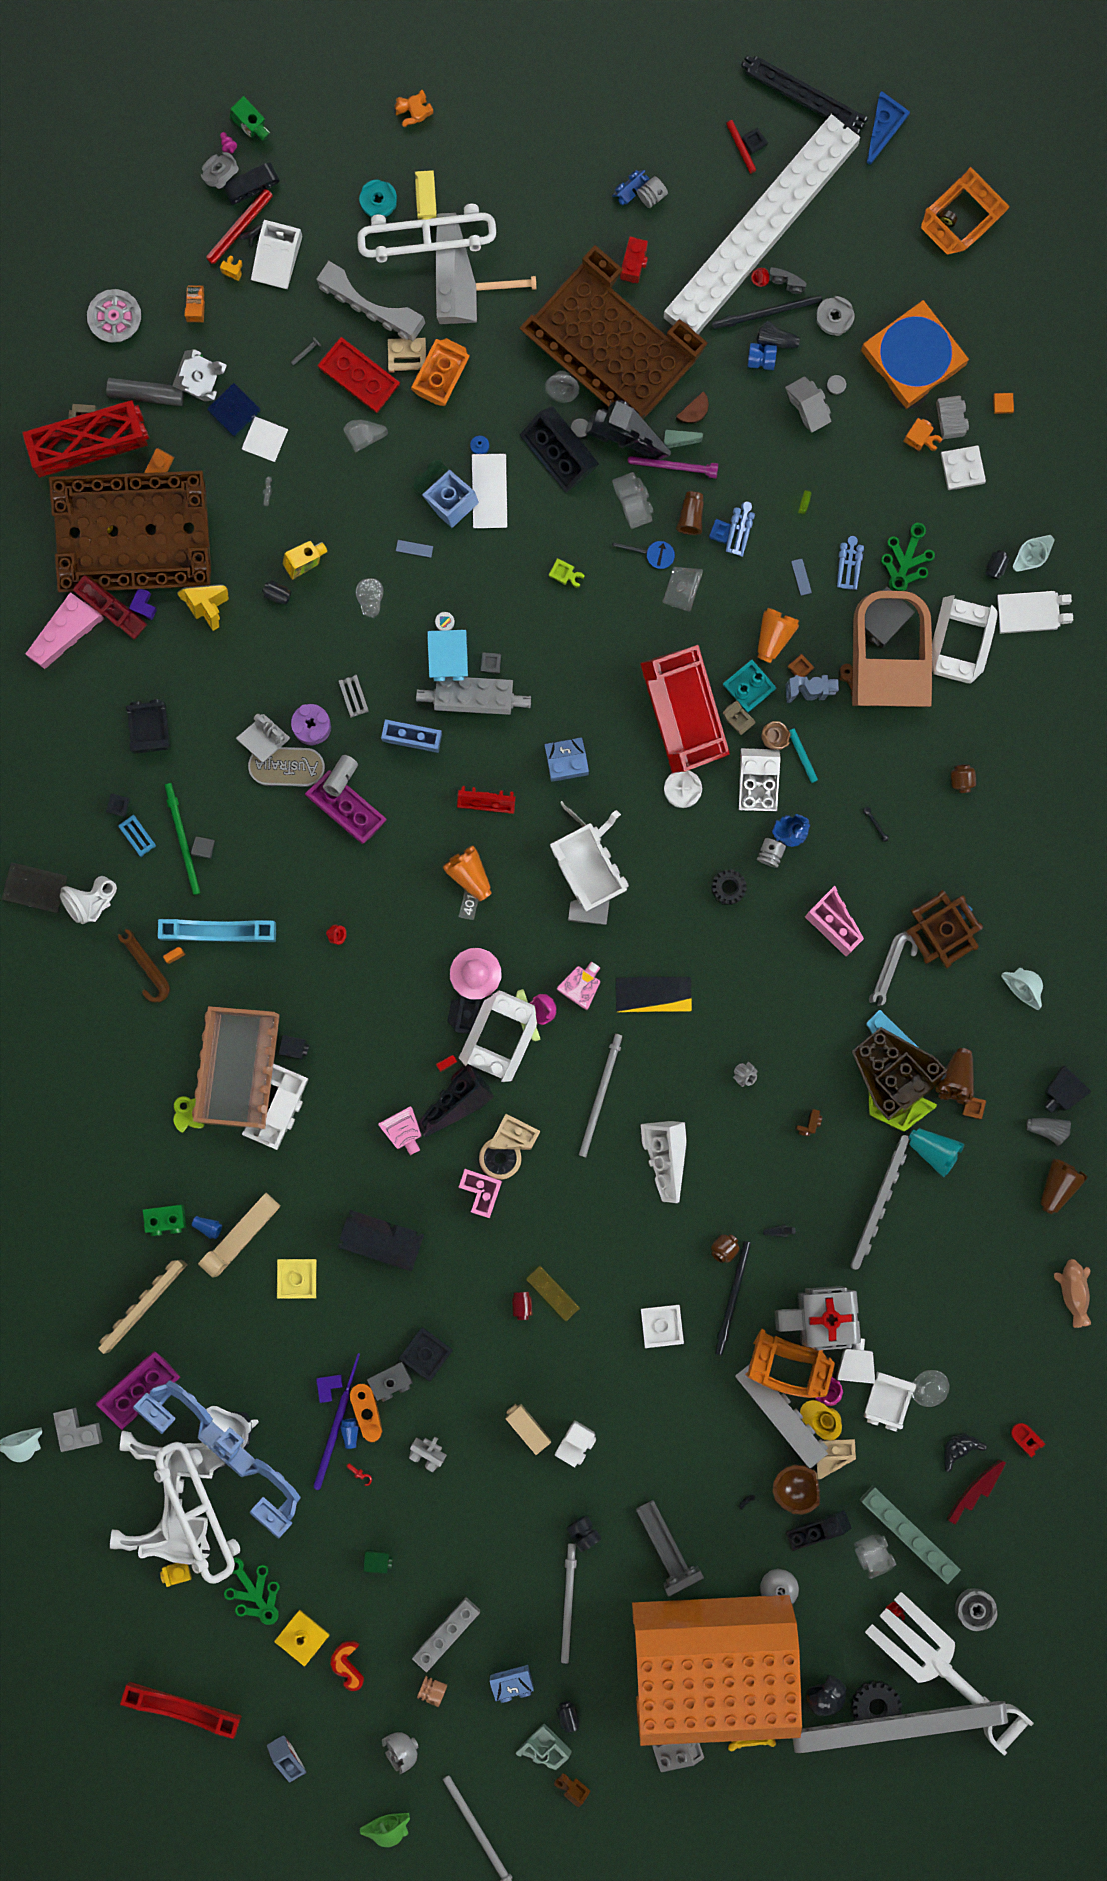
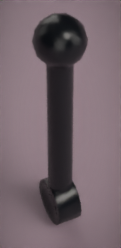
M869 807L864 808L863 813L869 816L882 836V841H888V835L884 834L872 816L871 809Z

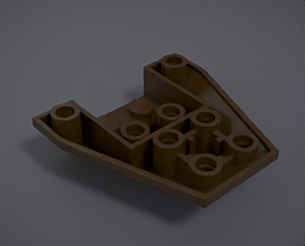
M882 1027L852 1051L876 1108L888 1121L904 1114L929 1093L947 1072L933 1055Z

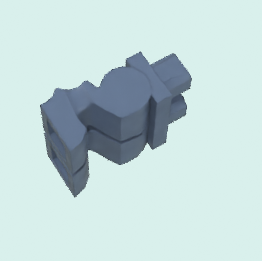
M796 675L793 678H789L785 685L787 703L792 702L799 691L806 700H815L818 697L819 700H825L828 695H836V692L839 690L838 679L828 680V675L814 677L810 681L807 677Z

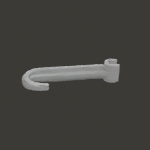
M906 932L894 937L874 993L869 997L870 1003L875 1002L878 997L877 1006L885 1004L886 993L906 941L912 943L911 956H916L918 947L912 937L908 936Z

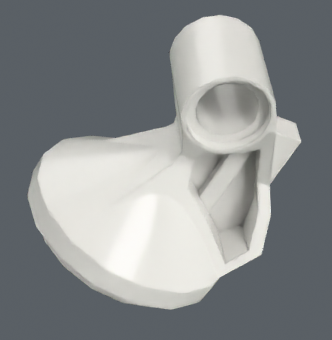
M100 876L95 879L91 892H84L64 886L61 888L60 898L67 912L76 923L96 922L102 910L110 906L109 901L114 896L117 887L107 877ZM107 883V888L102 890L103 886Z

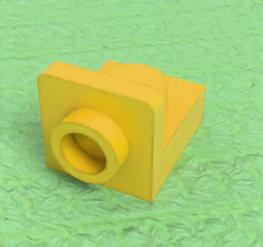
M169 1564L164 1566L162 1572H160L162 1583H166V1587L192 1579L188 1564Z

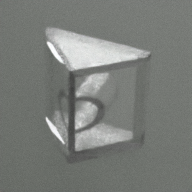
M674 567L663 603L691 612L703 570Z

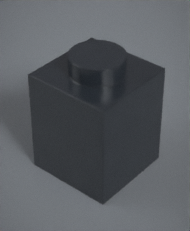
M283 1035L279 1054L303 1060V1057L308 1054L309 1045L306 1044L307 1041L304 1039Z

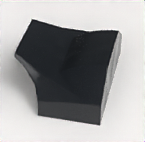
M460 996V998L451 1001L447 1022L454 1027L455 1032L470 1034L478 1016L481 999H469Z

